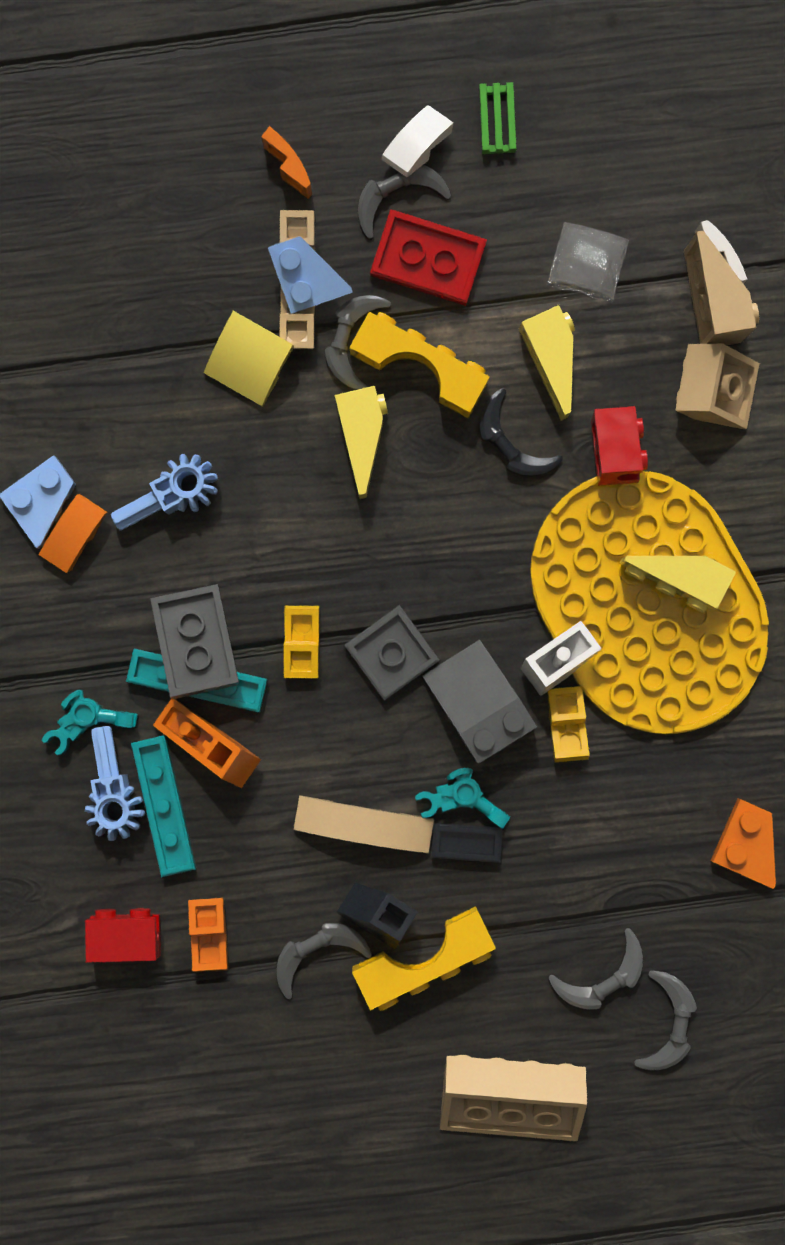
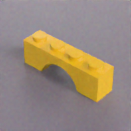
M369 312L349 347L350 355L379 371L389 363L401 359H411L423 363L437 378L440 390L439 403L469 418L488 384L489 376L485 374L486 370L475 362L468 361L465 364L456 359L455 352L443 345H438L436 348L426 343V337L409 328L407 332L395 326L396 321L384 313L379 312L378 315Z
M476 906L445 921V938L440 950L431 959L423 963L403 964L395 961L383 951L353 966L352 973L369 1009L372 1010L378 1007L380 1011L395 1005L398 1002L397 997L407 992L415 995L426 990L429 987L428 982L439 976L442 980H446L461 971L459 967L472 961L473 965L489 959L492 956L490 952L495 950L496 947Z

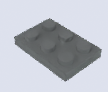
M218 584L150 598L171 700L239 685Z

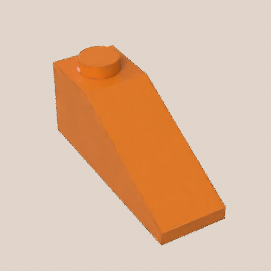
M176 699L168 702L153 724L155 728L221 779L240 788L243 787L261 761L260 758Z

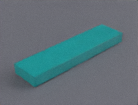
M133 649L126 682L169 692L162 655ZM237 672L239 685L191 695L190 697L260 712L268 679Z
M163 735L133 742L131 746L161 877L195 870L196 864L167 737Z

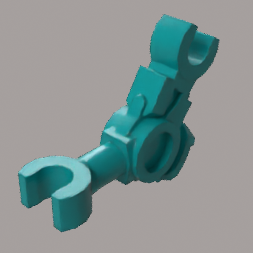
M76 690L69 694L61 703L62 710L65 711L70 707L71 710L57 721L60 728L46 732L42 741L49 743L53 737H58L61 744L54 753L61 755L69 749L70 739L72 741L77 740L89 727L95 724L98 725L100 722L127 728L136 727L138 714L102 709L103 706L98 705L93 699L84 698L83 690Z
M460 768L451 772L446 779L457 778V780L452 785L437 786V793L433 794L423 791L415 796L416 801L428 798L432 803L430 810L421 813L423 818L431 817L440 807L443 812L452 808L470 807L472 809L475 807L502 829L510 819L508 814L482 796L483 793L479 784L471 778L473 773L471 768Z

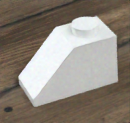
M580 621L527 657L523 662L521 670L539 695L542 696L568 678L602 648L582 621Z

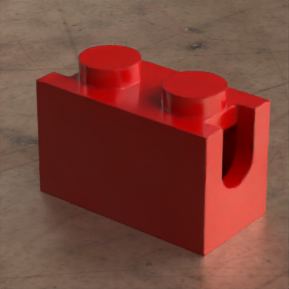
M635 406L594 409L591 430L598 486L639 483V474L648 468V458L646 450H641L640 439H643L644 426L642 418H637Z
M150 908L130 909V914L116 915V909L95 910V915H91L90 919L85 920L86 962L156 961L161 955L160 914H151Z

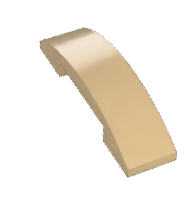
M280 210V243L301 236L315 251L314 211ZM281 287L280 337L293 344V349H314L315 306L291 314Z
M300 795L294 830L362 844L429 853L434 819L341 804L330 800Z

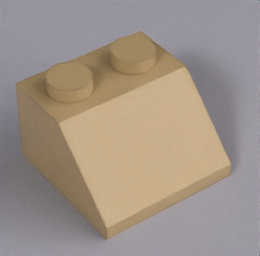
M723 343L688 344L675 411L695 420L747 429L760 363Z

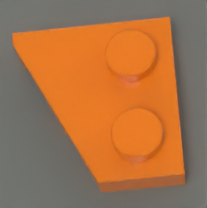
M737 798L710 861L774 889L776 877L772 813Z

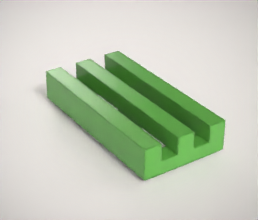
M513 82L506 83V85L493 83V86L479 84L482 154L515 153L516 131ZM502 94H506L508 145H503L500 99ZM487 95H493L495 145H489Z

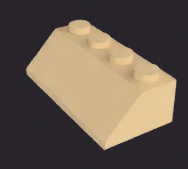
M467 1055L447 1056L443 1081L440 1130L578 1141L587 1107L586 1067H578L568 1063L560 1065L542 1064L532 1060L518 1062L506 1061L502 1058H471Z

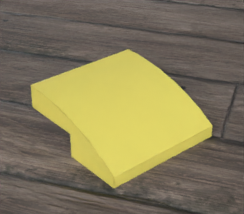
M233 311L212 351L204 373L263 407L278 381V374L294 345Z

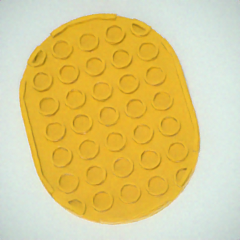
M651 471L640 473L639 483L598 486L596 476L580 484L565 495L551 510L538 532L533 547L530 568L531 587L538 612L553 640L582 621L602 648L572 675L578 685L582 687V691L589 700L606 715L623 725L650 733H683L706 727L735 709L749 694L759 673L762 671L768 650L769 621L761 591L718 514L695 490H691L672 477ZM625 556H707L736 571V574L718 609L711 611L706 609L705 613L688 606L686 604L687 598L677 593L672 597L655 588L656 582L646 577L641 581L625 573L627 567L619 563Z

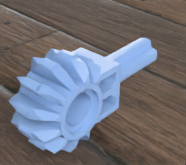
M185 454L180 455L181 465L179 466L170 460L167 464L173 470L172 473L161 472L160 478L149 483L153 490L152 492L112 512L111 517L114 524L119 530H123L161 509L167 514L177 510L184 512L188 502L191 510L197 512L199 511L198 500L209 506L211 502L205 496L206 493L217 494L218 492L215 487L208 485L218 480L217 474H207L212 468L211 463L207 461L200 465L201 457L196 454L192 457L190 464ZM188 475H195L197 478L196 487L191 491H183L181 487L182 480Z
M110 726L97 727L92 729L91 733L99 779L91 780L93 793L89 795V798L96 803V806H85V812L94 813L95 815L94 818L87 821V824L91 826L99 823L95 833L98 837L102 836L108 829L109 841L116 840L118 832L125 839L130 837L128 826L134 830L139 829L141 826L133 817L145 815L144 810L135 809L134 806L141 803L143 799L141 796L130 799L134 792V787L129 785L128 774L119 775L112 728ZM111 802H117L122 807L123 813L118 821L111 819L108 815L107 809Z

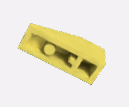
M558 305L522 321L519 331L562 421L568 418L571 413L572 332L575 331V327L570 315L567 312L562 313Z
M375 386L335 395L360 499L367 497L383 427L382 415L388 414L384 394L377 395Z

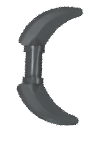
M422 165L408 177L398 172V174L382 182L370 180L363 189L358 204L360 226L367 238L371 239L373 237L374 214L382 199L403 186L420 185L429 187L440 193L445 199H449L451 194L442 177L433 169Z
M370 295L359 296L345 302L335 313L336 318H338V328L334 342L325 349V357L334 376L350 388L356 390L367 388V385L355 375L348 361L346 352L351 329L354 327L355 322L366 313L378 308L390 307L391 302L384 298Z
M324 923L322 930L307 940L297 943L289 941L280 953L276 968L277 980L282 993L287 999L292 998L291 985L293 975L301 960L306 958L308 954L323 946L341 945L353 948L362 953L366 958H370L372 954L366 940L357 931L346 925Z
M629 928L625 929L626 953L619 970L614 972L613 976L592 987H579L564 983L554 975H550L549 980L556 993L573 1006L583 1009H599L601 1001L605 1000L604 997L626 986L633 988L641 975L643 955L640 943L632 930Z
M651 970L648 973L649 977L656 980L667 991L673 1003L674 1025L669 1041L657 1053L647 1058L635 1060V1066L647 1070H661L677 1064L691 1049L690 1044L687 1043L688 1037H686L691 1012H695L697 1006L692 993L681 980L666 972Z

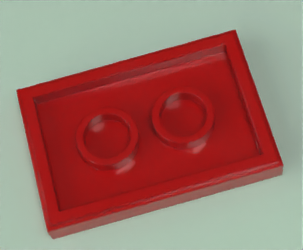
M390 209L370 276L466 306L487 239Z

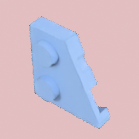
M301 236L268 247L291 314L353 293L352 288Z
M53 455L0 493V498L35 547L40 549L45 544V538L54 521L58 520L62 512V506L65 500L69 499L76 483L58 458Z

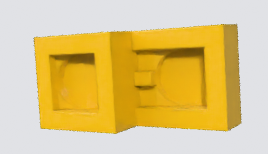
M285 606L284 678H318L319 606Z
M582 687L550 689L547 693L554 763L588 760L590 755Z

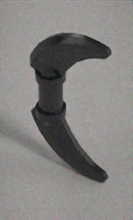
M502 388L496 391L487 400L481 411L479 428L482 440L490 441L491 444L494 443L505 456V460L508 463L507 469L513 473L524 476H537L554 469L563 460L562 456L558 455L551 458L532 457L521 453L506 438L504 431L501 429L499 413L501 401L506 394V390Z

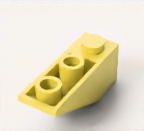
M625 556L619 563L627 567L625 573L641 581L646 577L656 582L655 588L672 597L677 593L688 599L686 602L688 606L705 613L706 609L710 611L718 609L736 574V571L707 556Z

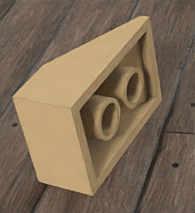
M698 231L684 250L700 344L723 343L731 345L741 343L756 328V324L759 323L757 304L752 303L750 292L706 233Z

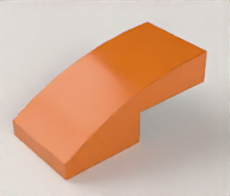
M269 126L261 136L264 149L283 163L280 167L282 179L309 199L312 195L311 183L302 162L291 146Z
M77 494L55 525L38 555L65 573L70 572L86 544L94 538L107 511L81 494Z
M224 899L188 900L192 971L228 970Z

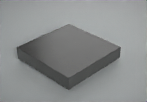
M400 605L345 644L347 650L384 700L439 661L436 654Z

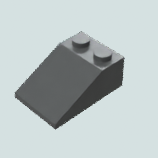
M480 640L422 675L478 764L537 727L520 698Z

